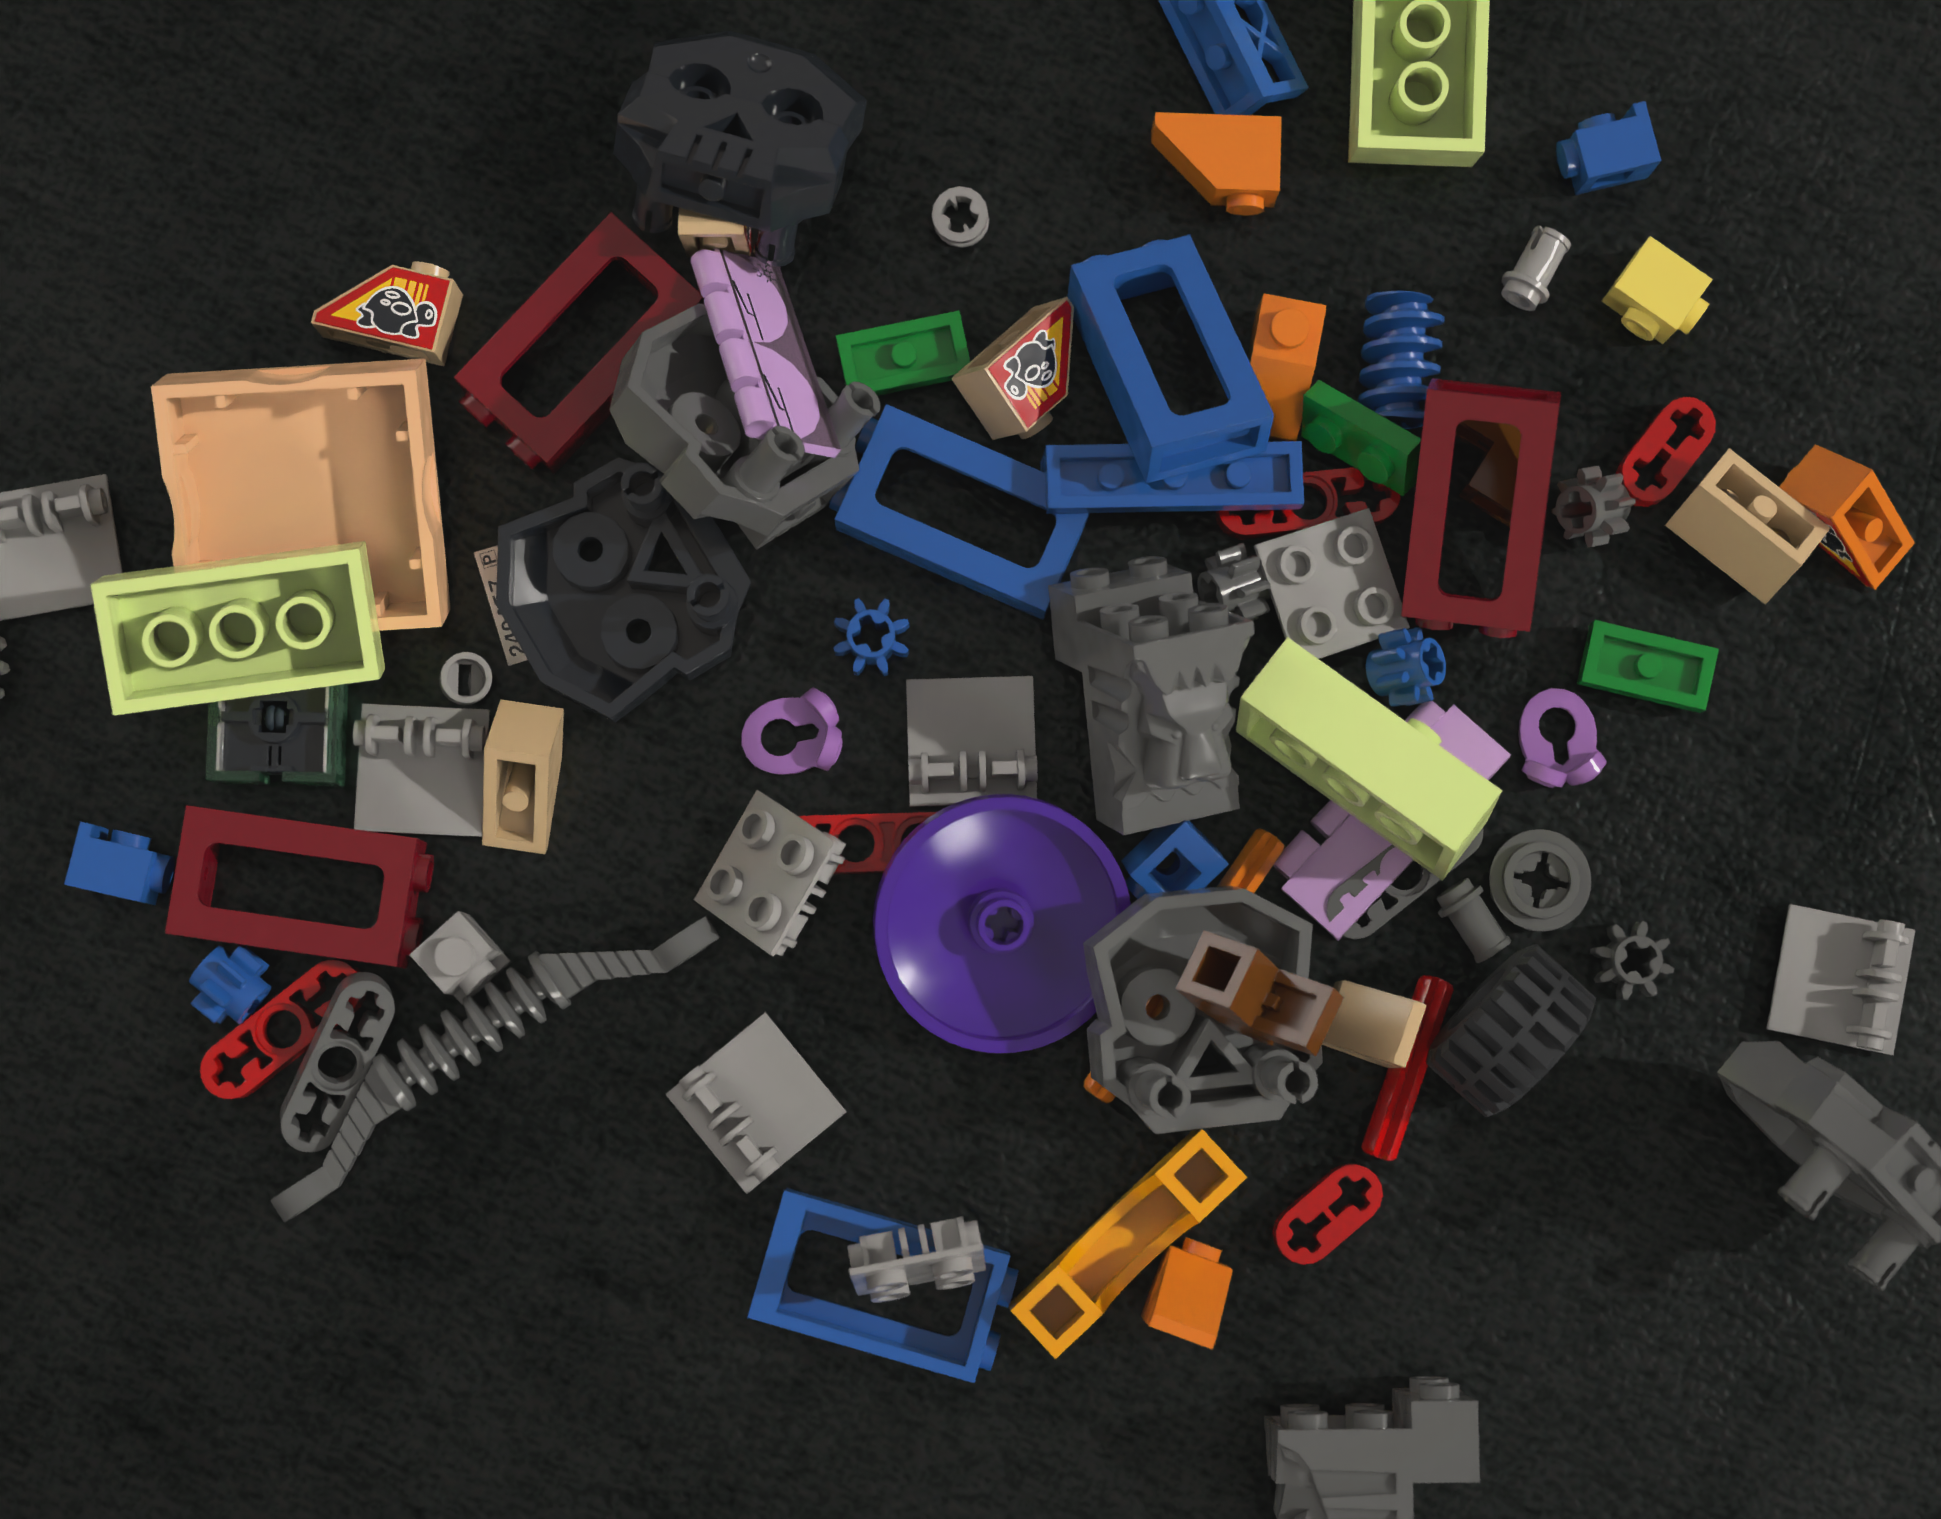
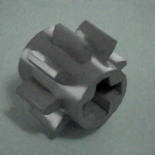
M1592 466L1578 469L1577 478L1558 482L1557 486L1561 494L1557 499L1556 507L1552 509V514L1557 515L1559 523L1565 529L1564 538L1566 540L1585 535L1587 546L1595 547L1608 544L1609 534L1614 535L1628 532L1630 527L1625 520L1630 513L1631 506L1636 502L1621 484L1623 480L1621 473L1602 477L1600 467Z
M1243 543L1217 551L1216 556L1205 559L1208 570L1202 572L1198 577V593L1201 601L1225 604L1229 612L1252 621L1259 619L1260 615L1270 612L1266 601L1271 599L1268 590L1271 586L1264 578L1260 566V558L1257 554L1247 557L1245 546Z
M1644 921L1635 923L1630 937H1626L1622 928L1617 924L1607 927V935L1612 942L1607 947L1590 949V954L1596 958H1601L1603 971L1595 976V983L1612 981L1618 984L1616 989V998L1618 1000H1628L1632 994L1633 985H1638L1641 993L1646 997L1657 995V988L1652 980L1658 974L1674 972L1673 967L1663 963L1661 952L1670 944L1669 939L1653 941L1646 937L1648 926L1647 922ZM1639 949L1643 959L1636 964L1637 971L1624 972L1620 963L1628 957L1626 950Z

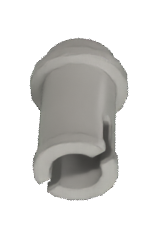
M1541 226L1534 227L1531 238L1514 270L1505 272L1502 277V283L1505 287L1501 294L1504 299L1512 305L1527 311L1535 310L1538 303H1545L1549 298L1547 286L1564 254L1568 252L1571 246L1570 241L1563 234L1549 227L1544 229Z

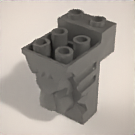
M1159 556L1130 560L1128 562V570L1109 573V570L1105 568L1076 570L1070 573L1071 581L1048 585L1055 660L1082 672L1096 820L1122 835L1240 809L1238 793L1239 776L1231 767L1230 754L1232 745L1228 734L1235 722L1236 709L1230 706L1229 697L1232 690L1239 686L1240 677L1236 676L1235 673L1239 668L1243 650L1247 647L1250 637L1254 635V622L1229 612L1225 604L1205 603L1198 600V595L1193 593L1192 574L1167 564V559Z
M1417 1376L1409 1378V1388H1392L1393 1411L1384 1410V1404L1351 1403L1345 1404V1415H1327V1412L1319 1411V1405L1316 1404L1280 1405V1415L1264 1416L1268 1475L1277 1484L1273 1508L1276 1518L1414 1519L1413 1483L1480 1482L1478 1400L1459 1390V1384L1449 1383V1378Z

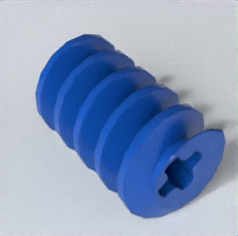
M1411 291L1376 292L1367 295L1365 300V308L1374 316L1365 320L1363 332L1372 341L1364 344L1361 349V357L1371 365L1362 369L1359 374V382L1369 390L1359 394L1357 402L1404 429L1423 426L1425 411L1419 409V404L1426 401L1428 386L1421 384V379L1437 375L1441 370L1440 365L1424 360L1423 355L1426 352L1440 350L1443 345V341L1425 335L1426 328L1444 324L1445 317L1439 313L1427 310L1428 303L1434 300L1429 295Z

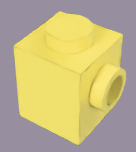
M1650 236L1634 254L1601 302L1622 315V324L1634 335L1648 341H1652L1655 338L1663 344L1677 329L1687 335L1709 306V303L1703 300L1701 295L1713 279Z

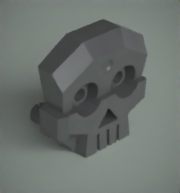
M697 304L642 332L622 359L609 410L625 443L664 473L658 482L694 519L710 516L736 522L757 550L772 541L776 536H780L791 527L798 525L806 518L825 508L832 497L860 470L855 449V436L880 411L881 404L876 393L863 383L851 382L845 386L838 397L821 377H817L841 447V451L835 458L806 453L800 437L793 430L784 426H774L772 430L769 429L763 440L748 437L745 434L734 399L735 393L731 390L719 352L720 345L715 340L705 305Z
M1235 886L1142 895L1083 943L1087 975L1098 1019H1095L1087 1028L1091 1078L1129 1105L1144 1124L1155 1134L1280 1120L1290 1103L1296 1104V1099L1300 1100L1301 1103L1307 1102L1314 1096L1317 1090L1318 1078L1315 1071L1323 1063L1322 1045L1316 1057L1274 1042L1273 1046H1269L1241 1034L1210 1017L1193 1005L1175 988L1204 930L1255 947L1279 969L1308 979L1313 924L1244 888ZM1159 994L1163 999V1009L1159 1015L1149 1017L1146 1012V1003L1150 997ZM1206 1048L1220 1063L1196 1067Z
M1779 1041L1742 1042L1717 1072L1727 1096L1774 1145L1800 1166L1785 1186H1781L1777 1191L1778 1194L1795 1210L1811 1220L1817 1217L1818 1211L1832 1194L1881 1219L1883 1223L1856 1256L1848 1261L1847 1265L1864 1281L1883 1292L1887 1287L1886 1284L1917 1246L1928 1250L1930 1245L1939 1244L1941 1241V1148L1931 1140L1932 1138L1916 1121L1884 1107L1847 1073L1819 1057L1805 1064Z

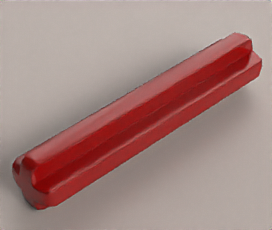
M1423 975L1418 979L1412 1000L1424 1003L1427 1006L1406 1068H1388L1362 1143V1150L1371 1156L1386 1161H1393L1397 1158L1428 1067L1426 1059L1430 1046L1440 1032L1454 991L1453 985L1443 979L1431 975Z

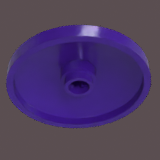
M991 794L973 797L943 808L927 818L903 840L894 852L882 875L875 898L873 912L875 950L886 981L897 1000L920 1025L934 1035L952 1044L979 1052L1016 1053L1028 1051L1062 1039L1078 1029L1096 1013L1087 975L1083 943L1131 905L1130 896L1120 867L1110 850L1087 825L1071 813L1046 801L1022 795Z

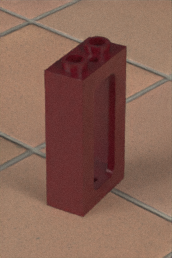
M611 212L454 376L456 382L466 393L459 400V403L486 428L495 420L512 436L505 445L529 468L533 470L541 462L555 474L611 415L609 409L622 359L642 332L697 304H704L705 298ZM616 260L657 298L656 302L549 415L542 418L533 416L502 387L503 375L612 261Z
M1431 379L1426 395L1402 617L1415 618L1417 626L1432 630H1449L1453 628L1454 623L1479 626L1480 633L1499 638L1517 636V631L1530 632L1561 392ZM1464 420L1511 424L1516 426L1521 433L1503 588L1501 594L1492 599L1448 594L1441 590L1438 583L1456 428Z
M186 805L165 934L407 969L409 954L422 944L424 920L423 918H416L415 915L419 892L428 893L430 889L434 856L425 854L427 842L418 838ZM221 844L376 865L384 873L378 920L373 927L361 929L211 907Z

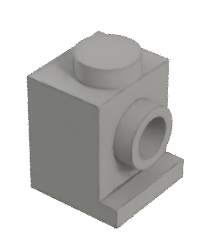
M461 911L455 913L409 954L443 993L454 995L462 1005H464L462 1000L465 996L473 997L484 987L485 983L491 981L511 963V960L469 914Z

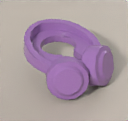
M813 687L800 698H780L765 703L756 709L744 724L742 747L746 757L754 766L773 774H798L813 767L828 771L836 763L843 743L841 738L842 731L836 727L839 721L837 709L825 693ZM776 719L789 721L795 727L813 724L819 729L815 739L797 742L795 749L784 756H774L768 753L761 743L763 728L769 722Z
M1555 688L1539 692L1530 699L1519 721V743L1526 759L1521 771L1530 780L1551 788L1555 786L1562 787L1565 782L1571 786L1584 784L1595 778L1602 771L1607 761L1601 752L1596 749L1597 730L1595 720L1585 702L1573 692ZM1551 708H1561L1568 711L1575 723V732L1572 738L1567 741L1569 760L1564 765L1555 762L1552 743L1546 741L1539 730V720L1542 714Z

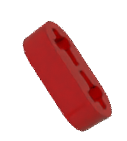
M1682 397L1673 400L1657 414L1621 461L1616 474L1621 473L1623 475L1621 484L1627 489L1630 497L1635 499V506L1648 507L1655 505L1669 495L1711 442L1715 434L1716 420L1712 410L1704 402L1692 397ZM1688 414L1696 421L1691 430L1698 438L1688 436L1673 449L1666 443L1677 427L1670 418L1672 416L1680 420ZM1657 455L1665 461L1654 477L1661 486L1658 488L1655 485H1650L1643 491L1635 485L1639 474L1632 467L1635 465L1636 467L1643 468Z
M1353 1163L1342 1164L1329 1171L1288 1206L1276 1219L1273 1228V1239L1279 1253L1288 1260L1302 1265L1313 1264L1326 1257L1368 1221L1380 1208L1383 1192L1377 1175L1367 1167ZM1346 1177L1353 1182L1363 1178L1368 1185L1361 1193L1366 1201L1364 1206L1358 1209L1352 1204H1347L1333 1214L1328 1207L1343 1193L1338 1185L1341 1178ZM1322 1213L1327 1221L1313 1233L1314 1240L1318 1243L1315 1248L1309 1251L1307 1248L1299 1245L1292 1250L1287 1243L1294 1235L1292 1229L1288 1226L1292 1220L1297 1218L1299 1221L1307 1224Z

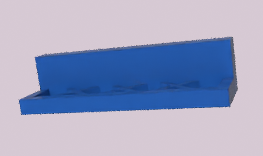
M1158 0L1215 114L1251 115L1266 103L1296 98L1309 88L1265 0ZM1234 3L1245 10L1251 25L1240 17ZM1262 58L1273 66L1280 82L1273 83Z
M1302 441L1268 442L1265 452L1147 484L1129 444L1046 445L1040 461V471L1045 473L1046 514L1301 509L1304 505Z

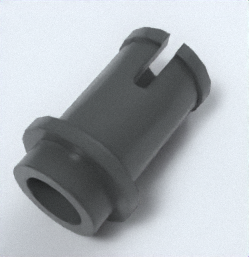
M1465 878L1436 897V900L1442 907L1438 914L1441 918L1449 917L1474 955L1475 961L1480 963L1511 943V939L1508 935H1505L1480 897V894L1484 891L1480 885L1474 887L1469 878Z

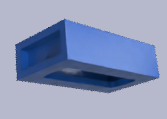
M1190 235L1167 241L1154 240L1140 248L1108 256L1095 255L1081 263L1071 265L1067 297L1074 306L1073 319L1146 484L1266 451L1274 413ZM1176 286L1229 401L1222 406L1188 415L1174 414L1167 405L1120 300Z
M886 404L880 419L871 418L863 427L856 443V452L863 455L859 463L860 470L830 501L829 509L837 512L834 519L836 530L1044 620L1050 607L1048 585L1061 582L1091 513L1053 514L1056 519V526L1040 562L1035 567L1025 568L880 505L875 498V493L890 459L896 451L906 449L1046 510L1044 472Z
M787 1188L782 1196L747 1318L975 1383L979 1368L991 1371L1001 1333L990 1330L996 1305L1009 1307L1019 1270L1007 1267L1010 1259L1009 1252L983 1245L986 1271L974 1273L975 1282L972 1283V1290L960 1330L954 1335L940 1334L795 1292L788 1284V1276L799 1238L807 1230H815L856 1243H860L859 1236L892 1231L896 1254L903 1256L898 1229L905 1228L910 1257L923 1255L917 1225ZM925 1228L929 1253L936 1252L932 1230Z

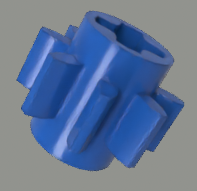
M859 598L855 599L856 615L851 621L844 618H835L834 620L835 627L839 631L846 633L848 639L838 643L833 648L835 655L844 656L852 653L855 657L853 672L856 676L863 672L865 665H877L879 672L885 677L888 675L886 660L890 658L892 653L899 657H907L909 654V649L904 644L896 642L895 635L903 633L909 628L908 619H899L892 623L888 617L890 604L887 599L880 603L878 610H866L864 603ZM872 623L876 632L887 630L888 634L881 638L882 649L879 651L871 652L867 644L856 646L854 643L862 638L861 627L865 624Z
M1420 627L1409 630L1402 628L1380 633L1378 638L1382 648L1372 650L1366 660V674L1373 691L1379 696L1389 695L1391 707L1409 706L1432 701L1434 698L1430 686L1441 684L1446 674L1445 657L1437 641L1432 638L1423 639Z
M222 945L218 946L206 956L189 979V983L200 991L191 1002V1005L213 1023L218 1022L221 1024L228 1015L238 1024L243 1023L257 1010L271 990V986L260 978L269 968V965L247 946L244 948L241 945L238 946L233 954Z

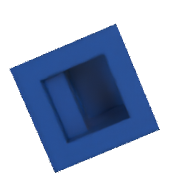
M1645 101L1632 104L1620 120H1616L1613 113L1588 118L1578 124V130H1575L1570 139L1558 141L1556 144V156L1560 172L1564 178L1571 177L1576 195L1646 179L1661 162Z
M1190 820L1154 828L1121 860L1130 875L1125 880L1127 888L1137 899L1144 894L1205 888L1229 865L1218 848ZM1171 852L1175 853V860L1170 867L1165 869L1156 867Z
M80 822L64 885L156 905L158 893L165 894L171 884L175 867L174 857L149 851L152 838L113 830L109 842L106 841L109 829Z

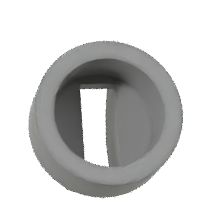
M470 652L455 654L446 661L440 671V688L443 694L456 704H474L480 701L491 687V669L488 663L477 654ZM459 665H470L468 678L469 696L458 695Z

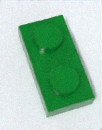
M960 310L836 335L845 384L849 385L851 382L863 383L869 386L877 396L953 381L951 378L970 362Z
M1320 380L1304 394L1301 437L1308 440L1319 451L1332 454L1361 471L1370 481L1383 484L1402 496L1416 484L1421 438Z
M1594 620L1589 624L1577 685L1701 713L1707 707L1719 649Z

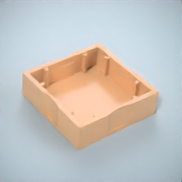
M426 359L166 374L151 386L162 478L167 487L174 514L173 566L365 541L379 631L442 627L451 610Z

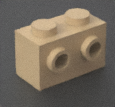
M1730 448L1665 525L1764 604L1802 566L1830 529L1827 524Z

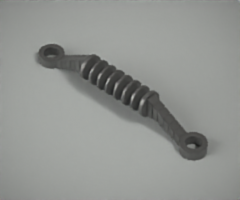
M705 916L654 950L539 954V952L534 951L528 955L533 974L530 978L527 979L511 966L506 970L511 988L510 991L505 993L491 981L484 984L489 1005L483 1007L471 996L467 995L462 1000L467 1015L466 1020L461 1021L447 1009L441 1012L446 1032L440 1036L425 1023L419 1026L424 1046L420 1050L406 1039L401 1038L397 1041L402 1060L400 1063L396 1064L382 1052L376 1054L372 1059L373 1064L365 1077V1081L356 1095L357 1098L354 1099L350 1107L349 1115L345 1117L340 1132L337 1133L331 1146L332 1149L329 1150L322 1164L323 1166L270 1200L285 1223L341 1187L347 1173L352 1169L357 1156L361 1154L376 1124L401 1108L409 1111L416 1106L411 1087L413 1084L417 1083L429 1094H435L438 1092L433 1073L436 1069H439L451 1080L455 1081L460 1077L455 1060L456 1056L460 1054L472 1065L478 1066L481 1064V1057L477 1042L484 1041L496 1052L503 1049L498 1030L502 1026H505L513 1034L521 1038L525 1035L520 1014L527 1012L542 1024L547 1020L542 1000L546 997L561 1009H565L571 1005L569 998L597 980L632 977L634 975H650L651 973H667L720 938L719 934L708 917Z

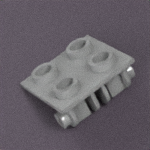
M106 474L0 493L1 621L92 605L94 601L91 584L102 576L123 573Z
M1369 508L1254 545L1255 552L1260 558V566L1264 578L1271 586L1268 590L1285 640L1288 637L1317 659L1379 639L1378 635L1380 633L1410 628L1407 617L1401 616L1402 603Z
M1033 676L906 680L910 807L953 805L966 799L991 794H1013L1037 799L1036 781L1038 774L1035 752Z
M362 704L361 720H355L353 728V743L355 746H359L354 829L371 832L482 837L484 747L489 735L490 710Z
M756 790L694 900L768 954L782 956L788 946L792 948L796 946V939L808 920V917L802 914L800 910L814 914L817 909L806 901L810 893L822 898L826 893L824 889L816 885V882L819 880L828 885L838 865L843 864L845 857L841 855V852L846 843L825 831L821 832L761 791Z
M1789 904L1766 1029L1894 1055L1915 930L1905 928V924L1895 921L1879 920L1875 922Z
M766 1012L701 1066H697L679 1081V1084L666 1093V1096L746 1194L846 1113V1110Z
M963 1216L955 1219L931 1223L936 1250L933 1253H929L924 1224L917 1225L923 1255L910 1257L905 1228L898 1229L903 1254L902 1259H897L892 1231L859 1236L860 1243L847 1245L851 1264L849 1273L857 1295L870 1293L871 1302H885L910 1295V1285L935 1281L936 1289L944 1290L974 1283V1273L986 1271L984 1249L980 1239L977 1220L964 1223Z

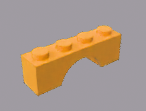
M1203 1129L1192 1130L1009 1304L1010 1311L1056 1359L1104 1314L1119 1293L1153 1259L1182 1234L1200 1223L1247 1176Z

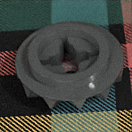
M1529 830L1512 837L1499 847L1488 870L1491 890L1490 898L1497 905L1505 920L1528 931H1550L1570 923L1585 907L1591 891V872L1583 852L1569 838L1550 830ZM1542 854H1544L1545 875L1554 878L1555 882L1565 884L1564 888L1556 887L1542 891L1540 899L1536 900V905L1533 907L1534 897H1531V886L1522 883L1520 879H1515L1514 874L1520 875L1534 871L1537 863L1541 862Z

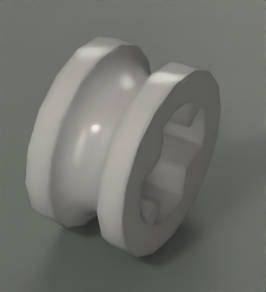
M961 186L949 188L939 195L933 205L932 218L935 231L944 242L951 246L961 248L972 246L980 241L988 230L989 216L986 202L979 193L971 188ZM958 202L969 203L971 216L977 220L974 227L970 230L964 224L965 232L962 233L951 231L950 218L944 215L947 208L951 205L955 210H958Z

